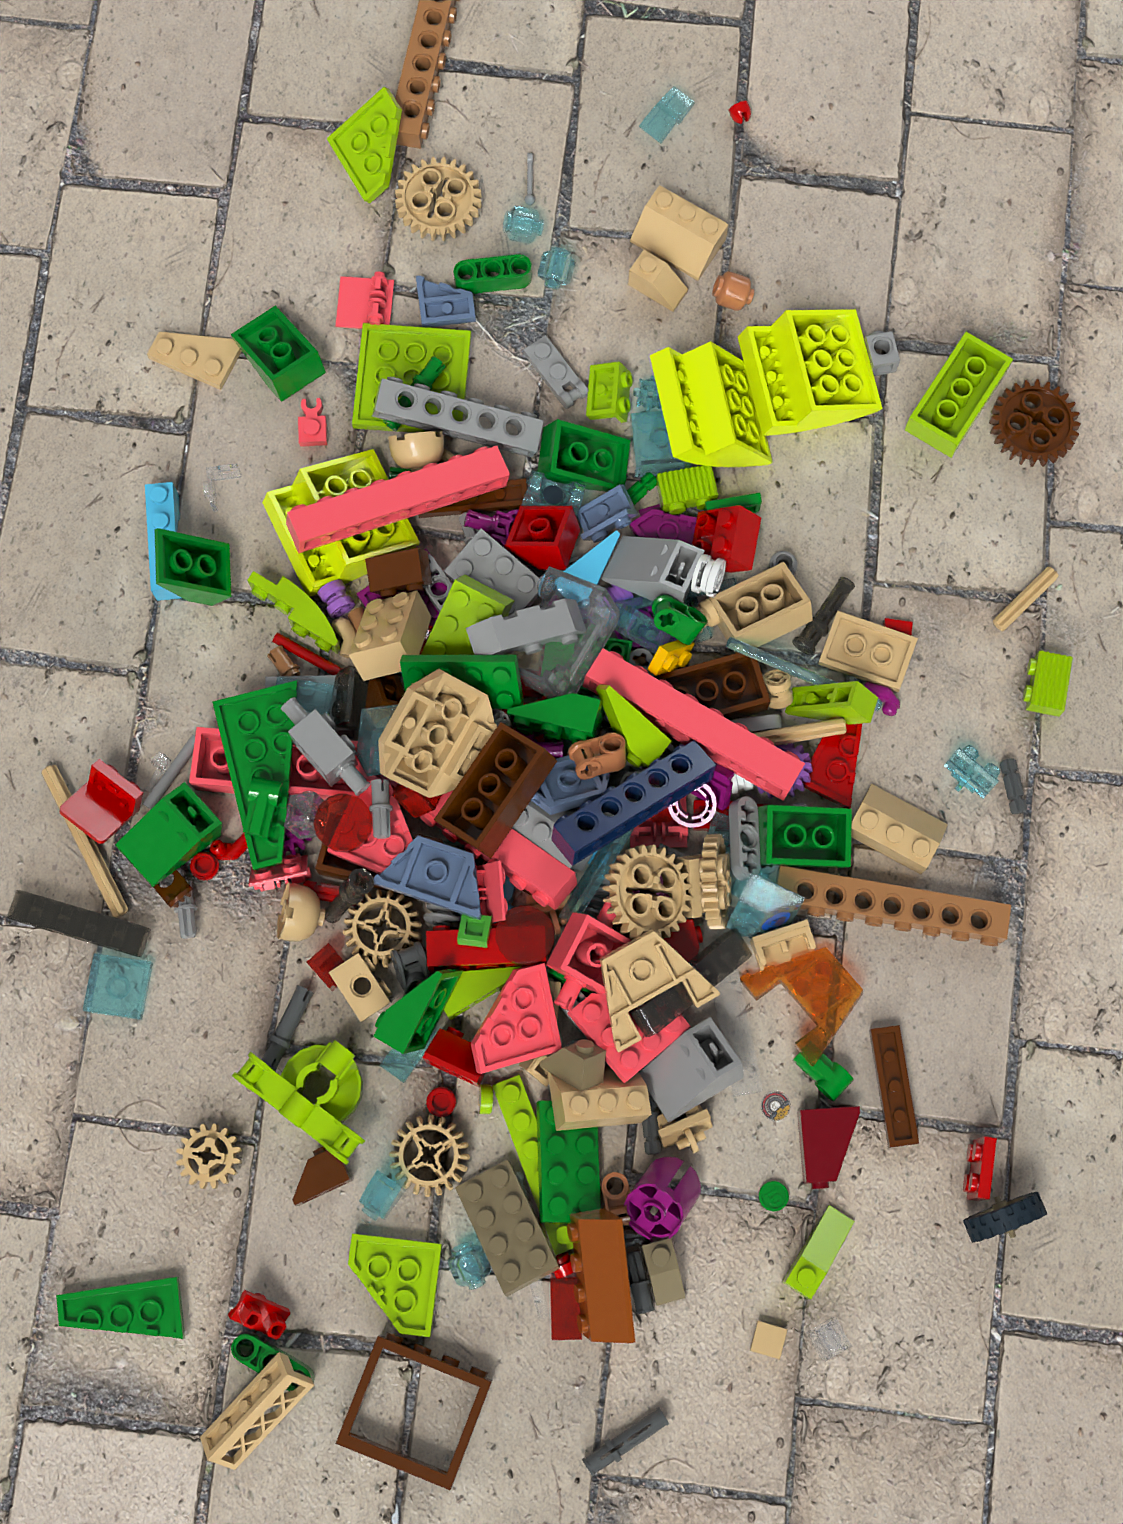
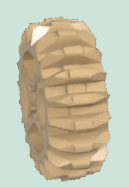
M379 889L376 891V899H373L371 894L367 892L365 897L368 902L363 904L359 898L355 900L359 909L356 910L351 907L348 909V912L354 916V919H344V923L352 926V928L343 930V934L348 937L353 936L346 941L347 947L356 946L352 951L353 956L363 952L361 958L364 959L368 956L370 959L371 957V962L375 968L378 966L379 960H382L384 968H389L388 959H391L390 951L394 949L400 951L407 947H412L414 942L411 939H421V934L413 930L422 928V923L412 921L419 916L417 910L409 912L413 907L411 901L402 905L405 898L404 895L399 894L393 900L394 892L389 890L386 898H383L382 891ZM383 907L377 918L363 920L365 915L371 910ZM392 908L404 916L406 929L391 923ZM386 920V925L391 930L384 931L383 935L379 937L378 930L374 928L381 927ZM359 929L366 930V932L374 935L373 950L361 942ZM403 938L396 947L382 951L389 939Z
M429 1115L428 1124H424L423 1118L418 1116L417 1123L419 1126L414 1128L410 1121L406 1122V1126L410 1131L407 1134L401 1129L397 1131L398 1135L403 1137L402 1142L392 1140L391 1142L392 1145L399 1147V1151L389 1152L390 1157L398 1158V1162L390 1164V1168H401V1172L395 1175V1179L401 1180L406 1177L407 1180L403 1184L405 1189H408L414 1183L413 1194L415 1195L419 1194L421 1187H425L424 1194L426 1197H430L431 1188L435 1187L437 1195L440 1196L442 1195L441 1185L443 1184L451 1191L453 1190V1185L449 1180L452 1177L459 1183L462 1181V1178L456 1174L457 1170L459 1169L463 1172L468 1170V1167L461 1165L460 1161L470 1159L469 1154H461V1150L468 1148L469 1144L467 1142L458 1143V1140L464 1136V1133L460 1131L455 1135L452 1134L456 1128L455 1123L452 1122L447 1129L444 1128L446 1118L441 1117L438 1125H435L434 1115ZM436 1131L448 1138L435 1145H430L425 1141L421 1133ZM414 1139L418 1147V1155L410 1164L406 1165V1149L410 1141ZM421 1143L426 1148H430L431 1151L433 1148L438 1150L434 1155L438 1169H436L433 1163L430 1164L428 1160L426 1163L422 1161L425 1153ZM453 1146V1164L446 1173L441 1165V1156L448 1148ZM423 1167H430L439 1179L423 1181L414 1177L412 1173Z

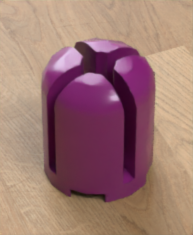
M662 1157L654 1160L626 1198L624 1206L627 1205V1213L631 1219L629 1225L638 1234L647 1239H652L653 1236L661 1238L670 1236L668 1238L670 1239L681 1228L701 1194L698 1174L691 1165L673 1190L668 1187L683 1164L684 1160ZM653 1206L659 1209L655 1216L649 1212Z

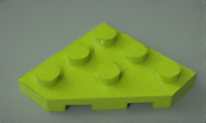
M386 87L380 89L327 138L363 200L371 203L389 187L402 114L401 107L391 91Z
M352 1234L348 1265L391 1320L400 1334L431 1337L442 1244Z

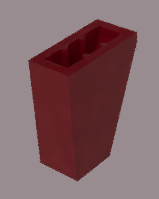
M860 1106L808 1109L797 1112L803 1184H811V1189L829 1188V1182L837 1181L860 1115Z

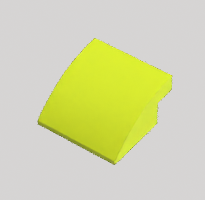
M856 309L786 310L771 326H747L739 334L738 341L763 436L797 433L836 425L878 412L882 409Z
M711 341L684 354L667 347L650 355L674 458L697 465L712 467H751L773 463L767 437L763 436L744 361Z
M374 449L300 468L291 486L267 492L262 502L297 577L309 597L317 595L318 590L331 581L340 579L346 584L366 575V558L413 549L420 544L407 518L302 553H298L286 525L287 512L293 507L301 504L308 506L317 503L319 499L326 496L336 497L351 488L361 489L368 487L376 480H389Z

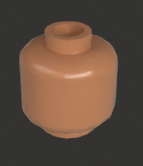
M727 271L722 276L719 275L713 286L712 296L715 297L716 303L719 306L739 311L745 304L749 305L751 303L754 289L751 288V281L748 277Z

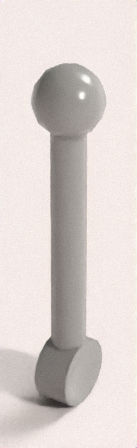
M527 153V196H525L524 200L527 205H532L535 202V198L532 195L533 153Z

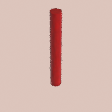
M276 633L272 640L278 646H283L287 651L331 675H350V672L280 633Z

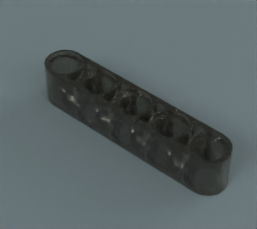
M16 890L7 915L8 919L140 958H142L151 931L147 927L22 890Z
M735 928L719 936L688 961V963L715 987L751 957L752 952L739 931ZM680 982L630 1010L629 1013L643 1035L650 1037L665 1028L693 1005V1002L684 985Z

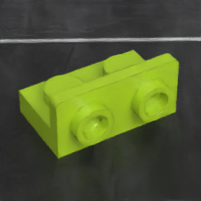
M620 361L590 365L586 417L590 420L615 417L621 423L627 422L628 413L631 409L629 392L633 384L631 372Z

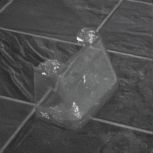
M549 566L537 583L538 593L542 599L539 607L550 606L553 601L564 598L576 600L586 631L578 636V641L568 645H563L562 642H549L541 645L542 650L534 654L526 655L525 652L513 651L506 655H517L521 683L550 699L570 693L577 694L587 672L614 631L619 620L620 611L606 588Z

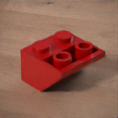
M741 505L700 511L697 515L692 545L705 550L704 554L710 555L713 560L717 558L725 560V572L734 573L752 570L761 517Z

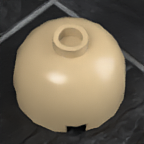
M435 431L404 434V437L398 438L397 435L388 437L389 449L394 462L401 468L411 469V473L421 470L427 464L438 463L444 452L443 431L437 433Z
M287 883L280 903L283 906L281 915L278 914L277 938L289 942H299L313 935L317 926L323 925L325 909L320 908V899L311 888L297 883Z

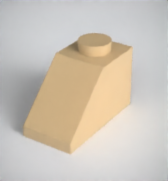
M646 250L642 251L629 270V286L674 312L688 292V288L670 266Z

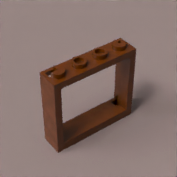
M389 1332L385 1336L378 1335L335 1444L451 1490L492 1380L487 1378L488 1372L471 1366L470 1371L459 1367L460 1361L443 1354L442 1359L430 1355L432 1349L415 1343L413 1348L402 1344L404 1338ZM383 1349L480 1387L448 1472L351 1432Z

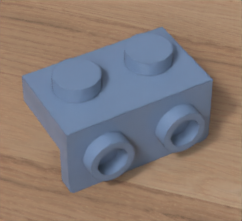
M621 484L574 511L584 531L580 535L582 540L593 541V543L609 536L607 532L614 528L619 530L632 523L630 519L638 515L625 486Z

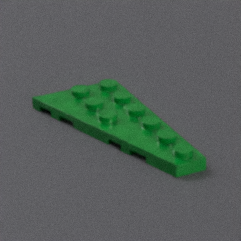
M297 680L212 701L243 829L250 803L248 802V793L252 778L259 777L283 782L282 796L278 808H275L269 838L244 833L254 871L283 864L293 741L288 731L295 724L281 710V707L293 697L297 699Z

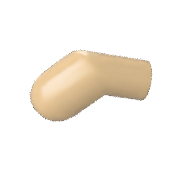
M347 618L334 619L331 626L334 632L343 639L339 655L351 659L348 654L357 632Z

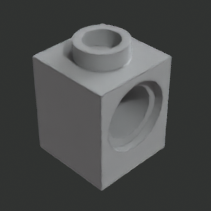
M875 331L866 336L864 341L873 375L878 376L896 372L900 358L893 331ZM875 349H882L886 354H878Z

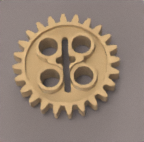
M432 157L431 164H427L422 159V167L420 168L412 164V174L406 171L403 172L405 180H398L400 189L395 190L397 198L395 204L396 208H398V217L403 218V225L405 227L411 225L412 234L420 230L422 239L428 233L431 236V241L435 240L436 235H440L441 239L445 241L446 234L450 233L453 238H456V230L466 233L465 224L473 226L472 217H479L478 209L482 207L480 199L482 195L481 189H478L479 181L473 180V171L466 173L465 164L457 168L455 159L450 164H446L445 157L441 159L440 163H437L435 157ZM429 181H435V182H437V183H435L434 185H428V184H426V183H428ZM454 190L461 191L459 194L451 193ZM420 203L426 204V206L421 208L416 207ZM442 213H450V214H451V215H449V216H447V217H442V216H440Z
M707 834L704 837L702 857H700L699 862L701 904L703 910L706 911L705 919L709 929H726L727 921L729 920V906L732 904L729 854H726V845H724L722 835Z
M645 845L635 846V848L626 849L625 854L617 855L618 862L609 865L614 873L604 876L610 881V885L602 887L610 895L604 898L603 902L611 903L612 906L606 912L607 914L615 913L616 915L612 922L613 925L622 923L620 932H630L631 939H635L651 929L661 938L671 937V932L680 930L677 923L686 922L682 913L691 911L685 905V902L693 900L692 896L686 894V890L690 889L692 885L684 883V879L689 874L680 873L679 871L683 863L674 864L675 854L666 855V848L656 849L655 845L646 847ZM634 872H636L638 876L637 882L634 878ZM660 875L663 878V885L660 882ZM626 888L634 891L644 889L648 893H668L670 897H652L651 894L627 893ZM633 901L636 904V911H634L632 906ZM659 905H660L661 911H662V912H661V915H660V913H659V911H658V906H659Z

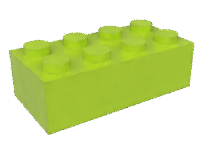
M965 332L909 417L905 431L952 458L1006 375L1013 358L970 333Z
M467 575L455 579L421 655H474L466 628L490 617L498 615L507 617L515 600Z

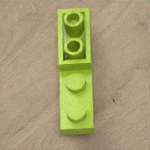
M254 571L247 579L252 589L250 592L262 601H265L267 598L274 602V607L286 615L290 613L288 619L292 626L291 630L302 638L309 636L316 640L315 645L325 652L330 650L337 654L340 652L341 648L332 626L318 605L303 590L284 576L276 585Z

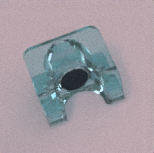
M531 470L526 481L528 487L520 506H572L577 516L586 485L574 481L570 484H563L547 479L545 473Z

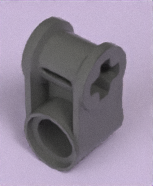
M419 941L414 942L412 947L400 951L395 949L390 951L396 978L405 994H408L429 978L426 956Z

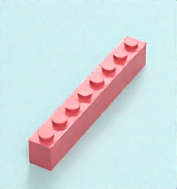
M485 446L476 449L472 454L465 456L455 455L448 459V461L440 464H427L421 470L412 473L411 471L402 472L396 478L390 480H376L368 487L361 489L351 488L336 497H323L317 503L308 506L304 504L297 505L287 512L286 525L298 553H302L506 487L510 473L498 446L491 448Z
M602 648L585 676L584 688L598 695L596 688L599 684L610 685L661 732L684 745L695 740L712 761L733 771L738 776L782 801L786 798L805 765L796 754L779 749L768 738L756 736L749 732L745 725L728 720L717 709L705 707L694 696L677 691L669 682L654 678L649 675L646 669L638 665L633 666L614 651H607Z
M380 766L374 771L376 777L389 780L399 804L409 812L414 810L420 814V818L430 827L437 826L449 841L453 843L458 841L465 846L466 852L474 854L476 859L480 857L487 863L501 861L505 875L510 878L509 881L512 885L521 891L524 889L533 894V899L541 906L546 907L548 905L556 910L577 886L576 874L573 870L514 829L510 830L491 859L446 830L434 818L453 791L428 798L385 777L380 773Z

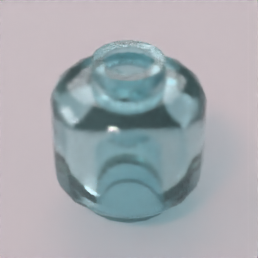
M515 205L510 211H506L503 220V232L507 234L509 240L531 244L536 236H541L544 221L539 219V213L536 209Z
M551 247L549 251H545L542 254L537 275L541 280L545 281V287L559 290L560 285L566 286L570 284L576 261L571 257L570 251Z
M468 1241L454 1247L450 1251L451 1255L447 1261L454 1282L460 1287L468 1286L470 1290L486 1283L485 1278L491 1272V1265L482 1246L474 1245L472 1241Z

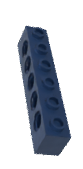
M695 740L687 745L681 744L664 759L658 758L654 760L646 770L641 773L635 772L631 774L623 784L618 787L612 786L608 788L600 798L593 802L587 801L583 803L578 811L572 815L560 817L553 825L551 841L568 862L574 866L711 781L716 764ZM674 770H679L683 773H677ZM651 784H656V785H659L660 787H659V788H656V787L651 786ZM628 798L635 799L637 802H631ZM603 813H611L614 816H606ZM580 827H587L590 831H583Z

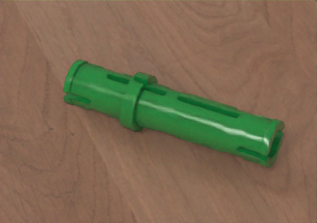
M432 356L424 369L412 378L413 382L410 386L422 384L430 387L431 391L433 388L432 384L442 371L445 370V364H442V361ZM401 396L398 403L405 408L411 407L410 399L406 396ZM382 420L393 431H397L401 424Z

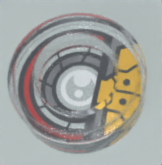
M771 1091L762 1098L760 1108L762 1114L768 1120L780 1121L789 1114L791 1103L788 1096L783 1092Z

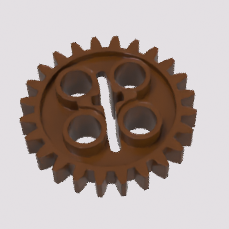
M1036 379L1033 386H1030L1028 380H1025L1022 388L1017 383H1014L1012 391L1006 388L1002 394L1003 397L999 396L995 402L997 406H993L991 410L994 416H991L989 420L990 424L995 425L992 427L990 434L998 435L994 444L1003 443L1001 453L1008 450L1011 452L1009 460L1018 456L1020 457L1019 465H1022L1027 459L1031 467L1039 460L1042 467H1044L1048 459L1054 464L1058 459V455L1064 458L1068 452L1067 450L1072 449L1075 444L1073 441H1076L1079 436L1076 430L1079 429L1081 423L1075 420L1080 413L1071 412L1076 403L1066 402L1069 396L1068 393L1062 396L1058 394L1060 386L1051 390L1049 381L1044 387H1040L1039 379ZM1025 402L1033 403L1036 408L1031 409L1027 407ZM1048 417H1055L1059 423L1051 422ZM1010 423L1018 424L1021 430L1014 429ZM1034 438L1042 439L1045 444L1036 443Z

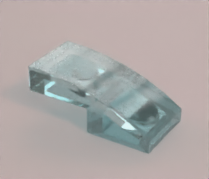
M674 86L653 107L639 127L661 144L675 124L682 122L695 102Z

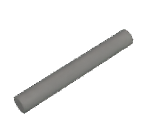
M192 734L143 802V805L150 810L158 803L193 754L195 735Z

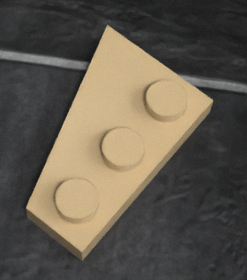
M159 332L147 356L150 360L222 390L242 351L233 339Z

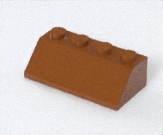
M605 1208L570 1214L571 1223L567 1224V1233L570 1242H573L574 1254H571L570 1261L574 1273L576 1272L577 1284H574V1296L576 1302L580 1304L581 1314L577 1315L579 1332L583 1333L591 1342L635 1343L622 1218Z

